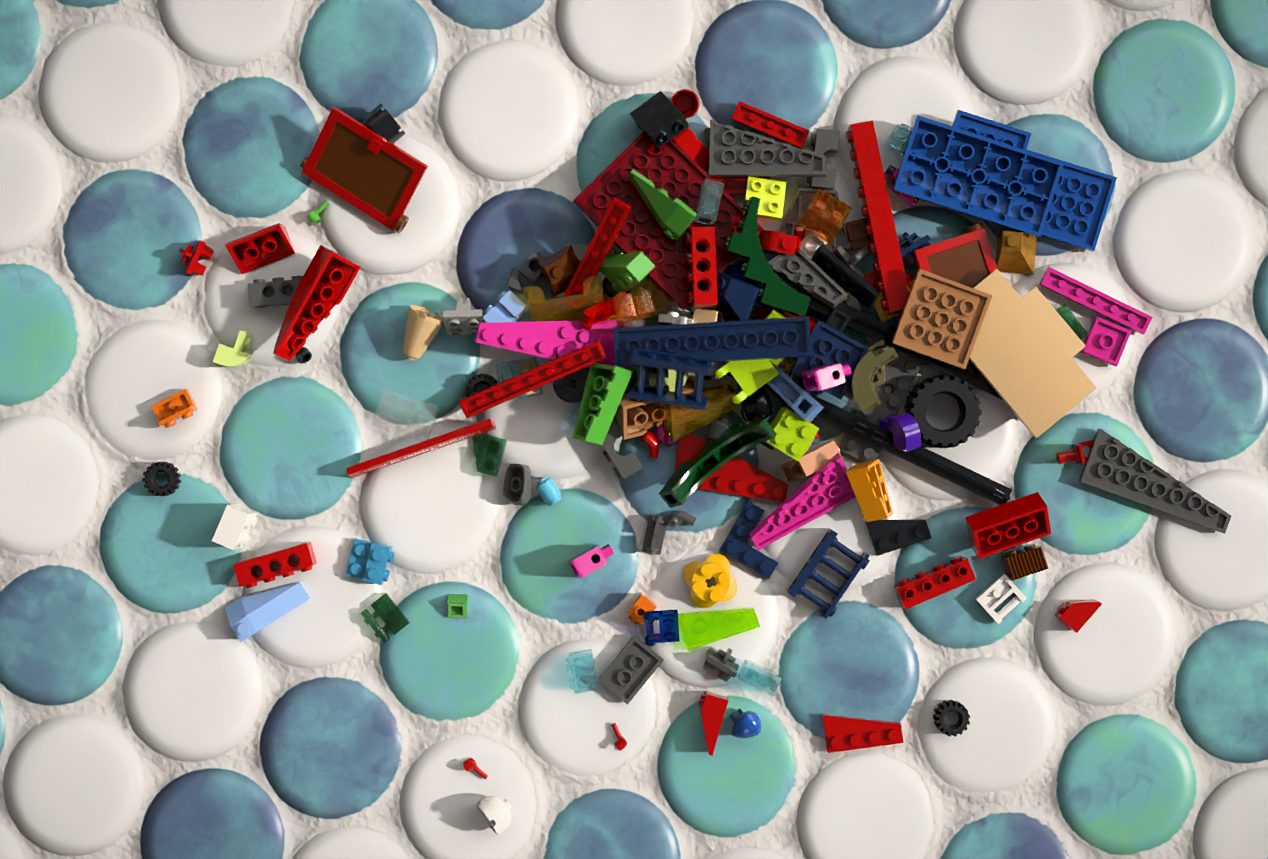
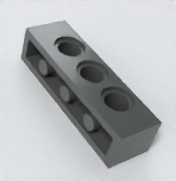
M292 276V280H284L283 277L272 278V282H265V279L253 280V283L248 284L250 307L261 308L290 305L303 276ZM287 286H292L293 292L291 295L287 296L285 294V288ZM272 287L274 294L268 298L266 290Z

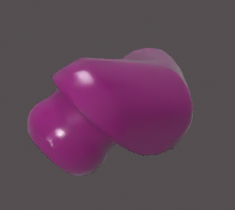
M664 421L658 427L655 425L658 441L665 446H672L676 443V437L665 431Z

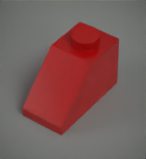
M1094 599L1067 601L1057 608L1055 616L1069 629L1077 633L1102 603Z

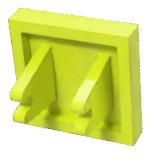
M748 177L745 201L746 199L749 200L752 196L760 198L757 217L782 220L786 182Z

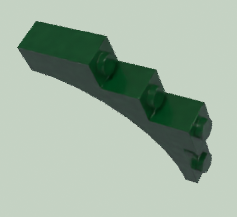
M752 196L749 200L746 199L743 211H745L743 219L740 218L737 226L739 233L731 232L730 235L726 236L724 246H726L725 251L747 258L746 261H743L740 272H743L741 277L763 284L762 287H759L758 303L799 316H805L811 297L799 293L785 284L772 270L764 256L757 231V213L760 198Z
M766 419L745 425L742 422L730 425L718 441L704 444L694 460L681 463L659 495L670 508L683 505L699 485L722 465L745 450L761 442L773 439L776 432Z

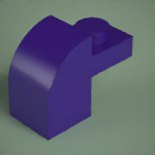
M909 413L902 415L890 414L880 420L881 428L893 432V447L905 452L921 447L919 425Z

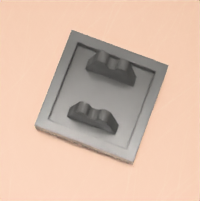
M459 298L456 310H443L447 335L476 336L478 323H485L483 311L472 310L469 298L466 299L465 303Z

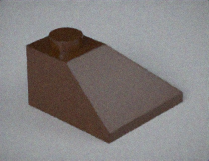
M569 245L537 264L552 295L555 297L567 290L580 263L572 245Z

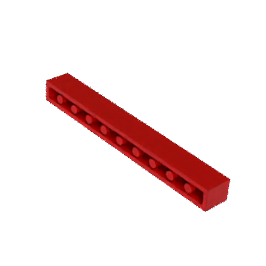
M872 120L850 124L848 131H846V140L851 144L850 159L855 163L853 173L855 180L859 182L857 192L858 197L862 198L863 202L861 206L862 216L867 219L865 231L867 236L870 235L871 243H869V250L871 254H874L873 269L879 278L877 280V288L882 293L881 308L883 311L885 310L886 315L901 313L908 298L909 290L874 123Z

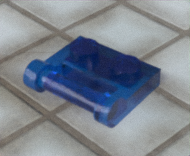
M678 609L648 611L643 614V620L646 623L645 644L647 646H654L656 643L679 641ZM659 620L660 633L654 634L653 622Z

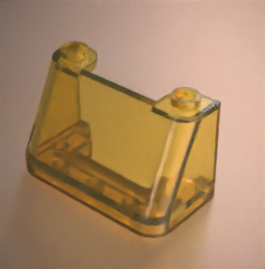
M601 275L587 278L583 283L584 294L547 300L541 288L537 286L523 288L531 322L582 320L587 308L605 301Z

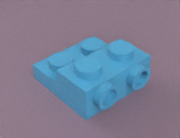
M354 538L345 576L383 585L384 581L387 582L390 571L387 568L388 563H392L394 552L391 551L392 546Z

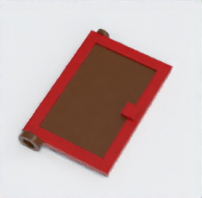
M336 107L332 108L309 158L305 157L300 164V167L303 168L301 173L398 234L402 232L408 223L409 217L404 215L428 168L426 164Z
M982 223L964 228V235L913 251L918 269L971 288L975 287L991 272L996 270L997 265Z

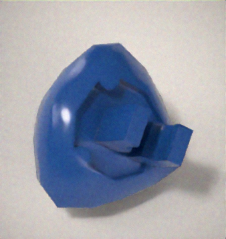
M739 709L740 716L738 718H735L732 714L730 715L734 723L732 736L751 738L761 732L762 724L757 713L753 711L743 712Z

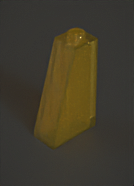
M730 384L702 390V396L708 397L705 410H694L690 407L665 404L666 431L672 441H677L737 410V404L732 400V397L738 394L737 391Z

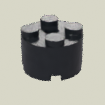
M380 103L363 117L365 121L362 124L394 144L406 133L403 130L401 132L398 131L401 127L386 109L381 110L384 106Z
M583 368L553 381V389L556 395L568 403L582 401L588 372ZM569 379L577 380V387L575 389L572 387L568 388Z

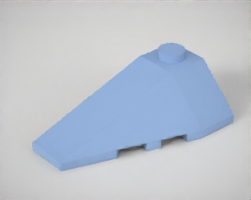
M299 582L241 597L225 607L231 628L240 642H243L310 599V597Z

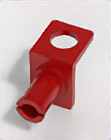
M1093 440L1072 444V450L1056 453L1059 465L1071 461L1084 464L1087 457L1084 456L1082 447L1087 445L1091 448Z

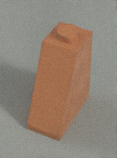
M831 441L806 452L799 462L792 459L783 463L781 467L788 482L807 477L818 471L837 453L840 454V448L835 441Z

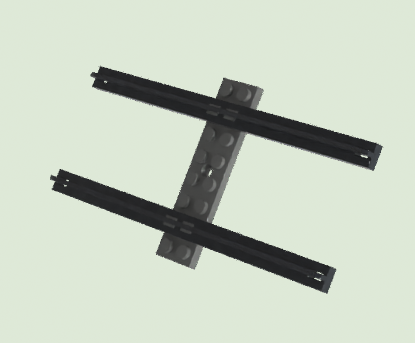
M776 274L785 284L797 292L811 297L808 305L809 309L826 317L829 316L833 308ZM841 302L836 306L837 309L851 316L846 325L847 327L874 340L881 341L883 339L885 345L888 348L893 347L898 354L897 358L885 365V383L874 389L881 404L866 413L858 407L856 413L853 414L807 392L823 406V409L815 418L846 432L839 446L840 451L864 462L877 459L881 449L998 505L1007 503L1011 498L1012 489L922 446L908 452L893 447V432L880 427L881 419L886 418L890 414H899L922 363L950 376L959 377L960 380L966 381L969 385L1004 401L974 364L968 362L966 369H962L893 344L891 341L897 327L846 303ZM728 372V373H727V376L733 378V376L731 375V373ZM767 383L765 384L767 395L779 400L781 396ZM887 385L891 386L892 391L890 393H887L885 391V387Z

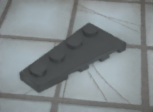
M801 249L798 252L795 251L794 256L779 254L768 262L776 274L831 308L836 307L847 298L848 294Z

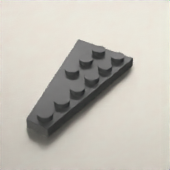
M710 119V177H826L825 155L806 149L802 150L762 135L735 129L730 125L719 124L717 121Z

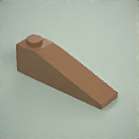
M683 388L682 393L694 395V389ZM628 392L623 394L615 417L622 438L626 440L642 436L647 433V429L655 425L658 427L663 424L662 421L671 416L675 417L690 409V407L645 400L636 401L628 398Z

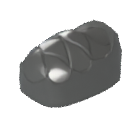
M510 464L507 467L503 495L514 505H525L530 501L532 476L529 466Z

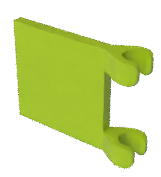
M769 359L731 361L714 372L716 378H721L730 372L743 390L732 397L735 404H739L779 375Z

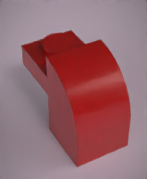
M762 230L759 235V242L764 253H780L794 256L798 236Z

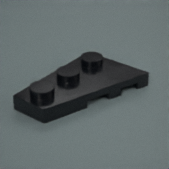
M882 519L866 522L865 520L876 556L932 538L925 519Z

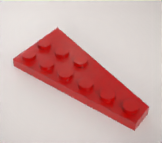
M681 428L674 472L681 463L694 460L704 444L709 442ZM735 456L712 473L699 485L698 489L783 503L787 497L789 484Z

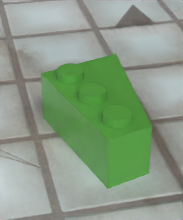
M611 252L606 257L599 271L612 283L614 290L623 295L640 282L655 265L642 252H628L627 254L624 252L618 254Z

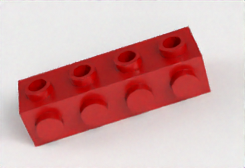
M956 556L950 559L951 562L946 565L940 563L933 566V570L927 573L925 570L916 573L915 578L899 580L897 582L898 585L894 586L902 608L906 610L977 580L968 558Z

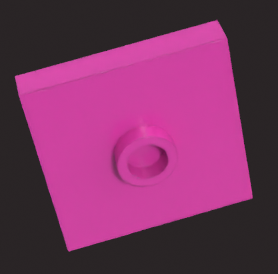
M1095 316L1084 341L1085 347L1080 352L1117 367L1132 331Z

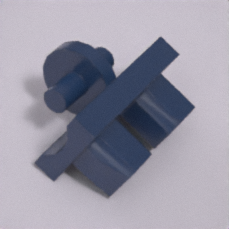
M904 232L902 234L904 240L899 242V245L901 247L909 246L901 251L902 260L907 266L916 262L913 250L930 246L928 241L931 239L928 235L914 243L913 240L918 237L916 233L909 235L907 232Z

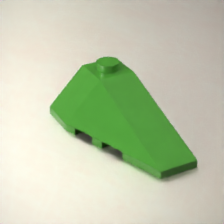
M633 169L630 172L629 179L664 230V234L670 239L678 240L697 214L676 198L674 201L670 199L667 191L664 189H655L652 181Z

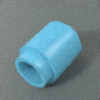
M545 476L536 482L538 484L535 487L543 501L548 503L549 506L562 499L561 492L552 478L547 479Z

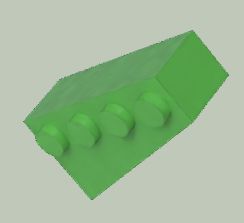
M595 363L590 365L573 439L603 445L633 371Z

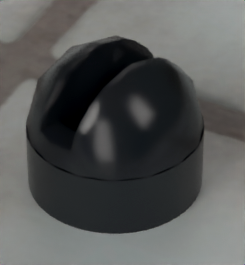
M302 347L295 355V358L301 364L307 363L312 357L311 352L306 347Z

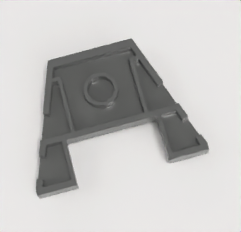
M798 187L779 232L794 235V225L834 228L832 248L837 249L842 246L843 249L849 250L851 247L837 190Z

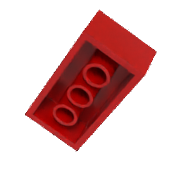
M1038 492L965 517L970 545L978 559L1051 534L1048 507Z

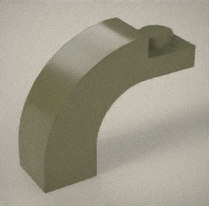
M893 347L881 349L877 356L872 351L868 352L856 366L852 379V389L855 400L864 413L881 404L873 389V378L882 366L898 357Z

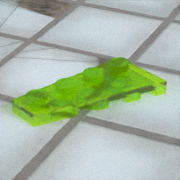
M754 608L675 614L688 651L760 627Z

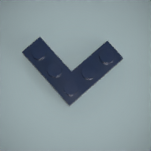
M747 501L719 551L769 579L778 562L746 544L750 537L749 533L755 528L765 510Z

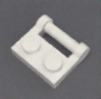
M1004 573L975 598L997 624H1000L1003 621L1002 618L1020 602L1023 603L1027 599ZM1014 593L1015 597L996 613L994 609L1009 595Z

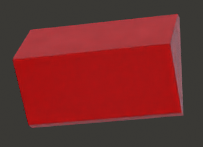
M280 223L225 244L241 274L295 254L286 227Z

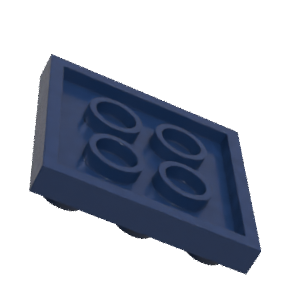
M817 320L810 333L811 357L797 358L790 373L802 379L801 372L828 364L840 363L842 366L848 364L851 368V375L845 377V383L823 389V391L842 400L853 379L856 366L866 355L869 348Z

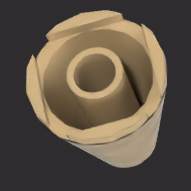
M418 305L409 306L402 349L405 357L414 361L416 358H421L444 325L442 315L437 312L434 315L429 312L430 309Z

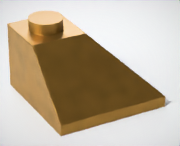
M1013 231L998 233L996 265L999 272L1034 274L1037 236Z

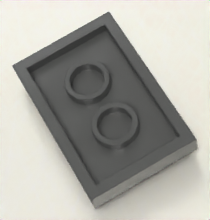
M634 635L599 677L598 681L628 705L664 659Z

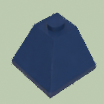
M718 271L717 309L737 321L748 320L760 288L734 274Z

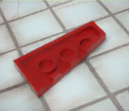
M822 714L827 753L904 743L902 727L899 722Z

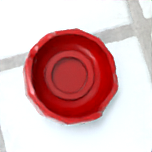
M679 90L671 99V102L681 111L685 119L693 117L699 110V98L691 90Z

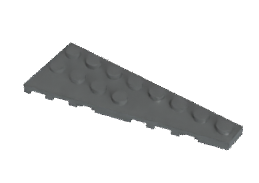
M1097 429L1079 482L1220 533H1226L1231 519L1230 514L1209 502L1200 494L1185 486L1184 483L1176 480L1169 473L1148 459H1145L1104 430Z

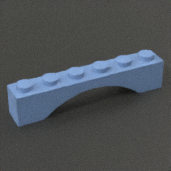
M772 363L779 375L767 384L804 420L811 422L823 409V406L782 369Z

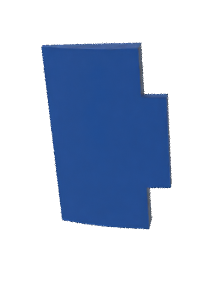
M957 110L952 126L917 115L912 123L893 190L1041 237L1064 162L1027 151L1032 133L971 113Z

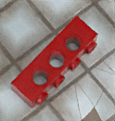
M691 227L689 233H686V245H689L686 261L687 264H690V271L687 272V282L691 283V291H688V302L691 303L692 308H715L718 305L715 227ZM696 245H703L705 252L697 251ZM697 264H703L706 268V271H699L697 269ZM704 283L707 288L706 291L699 290L697 284Z
M308 542L233 564L239 587L245 585L246 588L256 586L257 581L271 582L276 580L275 576L281 574L284 578L294 575L295 570L301 569V572L312 570V565L317 564L312 544ZM292 555L298 558L296 566L290 562ZM273 561L279 563L280 569L278 571L272 568ZM255 566L261 569L260 576L254 574L253 569Z

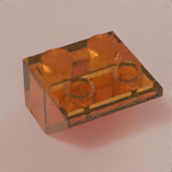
M819 188L798 224L831 244L852 208L845 202L832 196L829 192Z

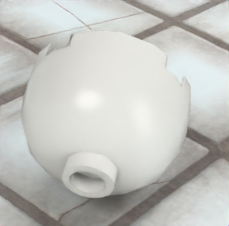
M489 796L476 804L480 814L483 812L485 822L497 836L509 827L512 819L510 813L512 807L506 799L502 801L499 797Z

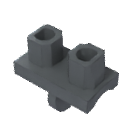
M709 648L703 668L708 672H712L715 667L719 668L721 671L718 677L727 682L731 677L735 678L739 665L735 663L736 658L731 656L732 649L728 648L726 652L719 649L717 652Z

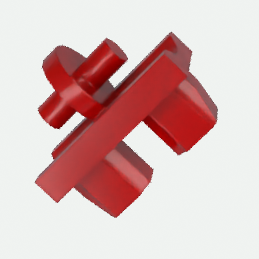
M199 240L193 254L191 251L194 246L188 244L186 250L179 249L178 252L183 253L182 262L186 263L188 258L191 257L185 270L187 273L203 276L207 266L197 261L200 255L210 259L214 252L213 249L205 245V242Z

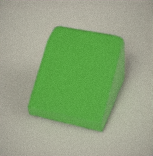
M448 595V618H467L468 595Z

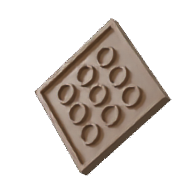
M918 269L891 343L966 369L992 295Z

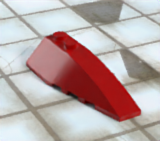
M322 245L319 246L288 307L273 354L288 361L296 355L306 343L307 337L311 333L314 334L320 322L324 318L327 319L331 314L330 311L333 307L341 303L361 268L359 265Z

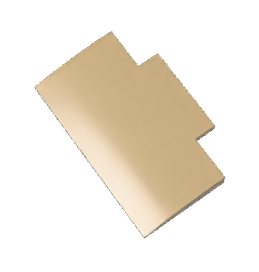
M996 269L973 287L976 290L992 295L969 360L1034 438H1037L1092 393L1096 386L1072 359L1085 347L1084 343L1038 288L1034 287L1021 298L999 270Z

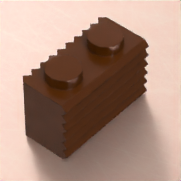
M1033 543L1024 546L1025 550L1017 552V549L1006 552V556L1002 557L1008 578L1016 580L1049 569L1042 546H1036Z

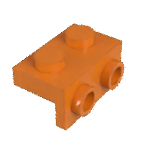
M184 389L151 406L159 421L157 423L158 426H165V428L175 425L176 420L180 418L184 420L193 416V412L197 410L188 389Z

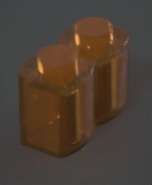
M640 288L636 289L632 294L620 292L615 294V297H612L611 303L617 324L650 318L656 313L650 290Z

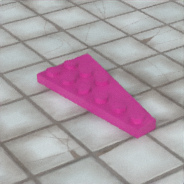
M839 453L833 456L749 533L757 550L856 497L846 473V466Z

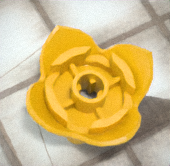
M713 554L708 556L705 561H693L683 568V578L690 588L691 601L698 608H709L717 602L729 601L737 594L736 580L731 576L730 563L723 554ZM714 577L715 585L708 587V583L705 582L706 579Z

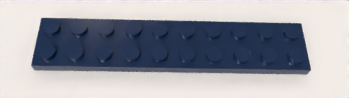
M809 317L613 329L615 366L620 368L638 367L636 364H631V355L635 348L712 359V363L811 357Z

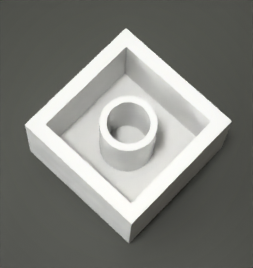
M237 503L227 505L212 541L232 550L242 548L243 545L246 546L250 539V535H248L250 528H254L258 519L256 517L257 512Z

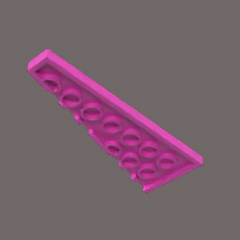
M582 320L478 323L474 342L553 360L600 340L607 358L596 364L615 366L613 329L631 328L634 325V320H602L593 324L589 330L581 327Z

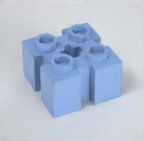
M510 290L508 292L503 291L497 298L499 302L495 306L490 305L483 312L485 314L483 319L487 323L516 322L529 308Z

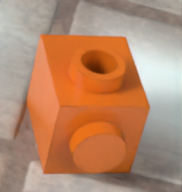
M641 593L627 611V614L630 615L628 618L636 625L638 623L643 625L657 605Z

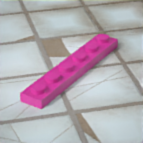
M1047 267L1039 283L1040 286L1142 335L1145 334L1153 318L1050 267Z

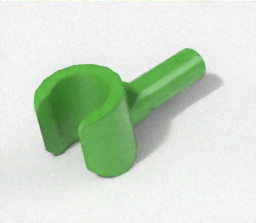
M327 200L318 209L308 214V219L312 225L321 221L318 214L329 204Z

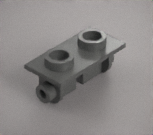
M649 514L642 548L643 552L661 555L668 517Z

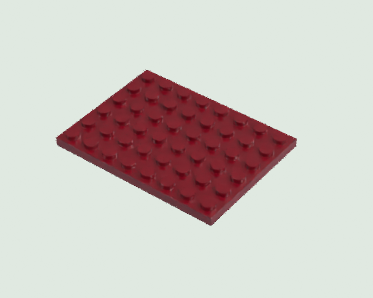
M643 131L573 200V203L597 227H599L613 198H617L632 207L614 244L625 254L628 252H642L655 265L647 276L683 311L691 304L688 302V291H691V283L687 282V272L690 271V264H687L686 255L689 252V245H686V233H689L691 227H715L717 274L718 271L723 272L738 257V255L725 251L726 246H724L726 236L730 235L731 232L739 233L737 226L740 218L743 219L744 217L743 208L673 139L658 149L652 139ZM633 169L652 181L655 189H664L667 191L670 199L673 201L676 198L697 214L678 240L670 239L664 234V230L629 179L630 172ZM757 223V231L759 236L762 230L764 229ZM696 245L697 251L705 252L703 245ZM697 264V269L699 271H706V268L703 264ZM704 283L697 284L699 290L704 291L706 289Z

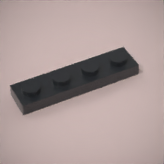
M823 245L818 247L811 260L866 308L870 309L881 293Z

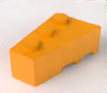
M874 459L859 462L846 471L866 522L889 518L893 514L880 460Z

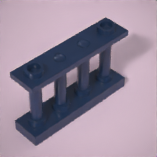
M640 348L634 349L631 355V364L638 366L636 386L632 385L628 398L636 401L645 400L690 407L694 410H705L708 397L702 396L704 375H709L712 359ZM646 366L657 368L655 389L644 387ZM665 369L676 371L675 392L663 390ZM684 372L696 374L694 395L682 393Z
M830 528L787 590L793 597L801 594L824 611L821 615L825 619L828 616L832 617L837 610V603L860 569H865L870 561L868 559L870 555L864 552L862 556H859L837 541L838 538L836 536L838 533ZM829 547H834L856 562L851 572L827 557L825 552ZM818 563L825 564L846 578L840 588L816 573L814 568ZM807 579H813L835 594L829 604L805 588L804 583Z

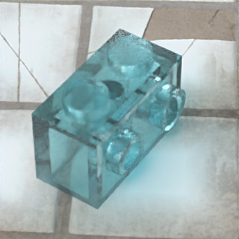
M592 649L569 653L566 665L567 670H571L572 677H569L570 689H574L575 694L598 690Z

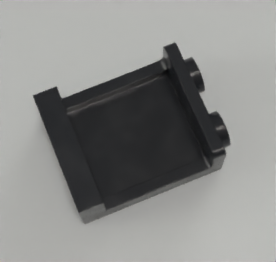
M661 91L630 113L637 127L640 130L643 129L658 149L689 127L681 111Z

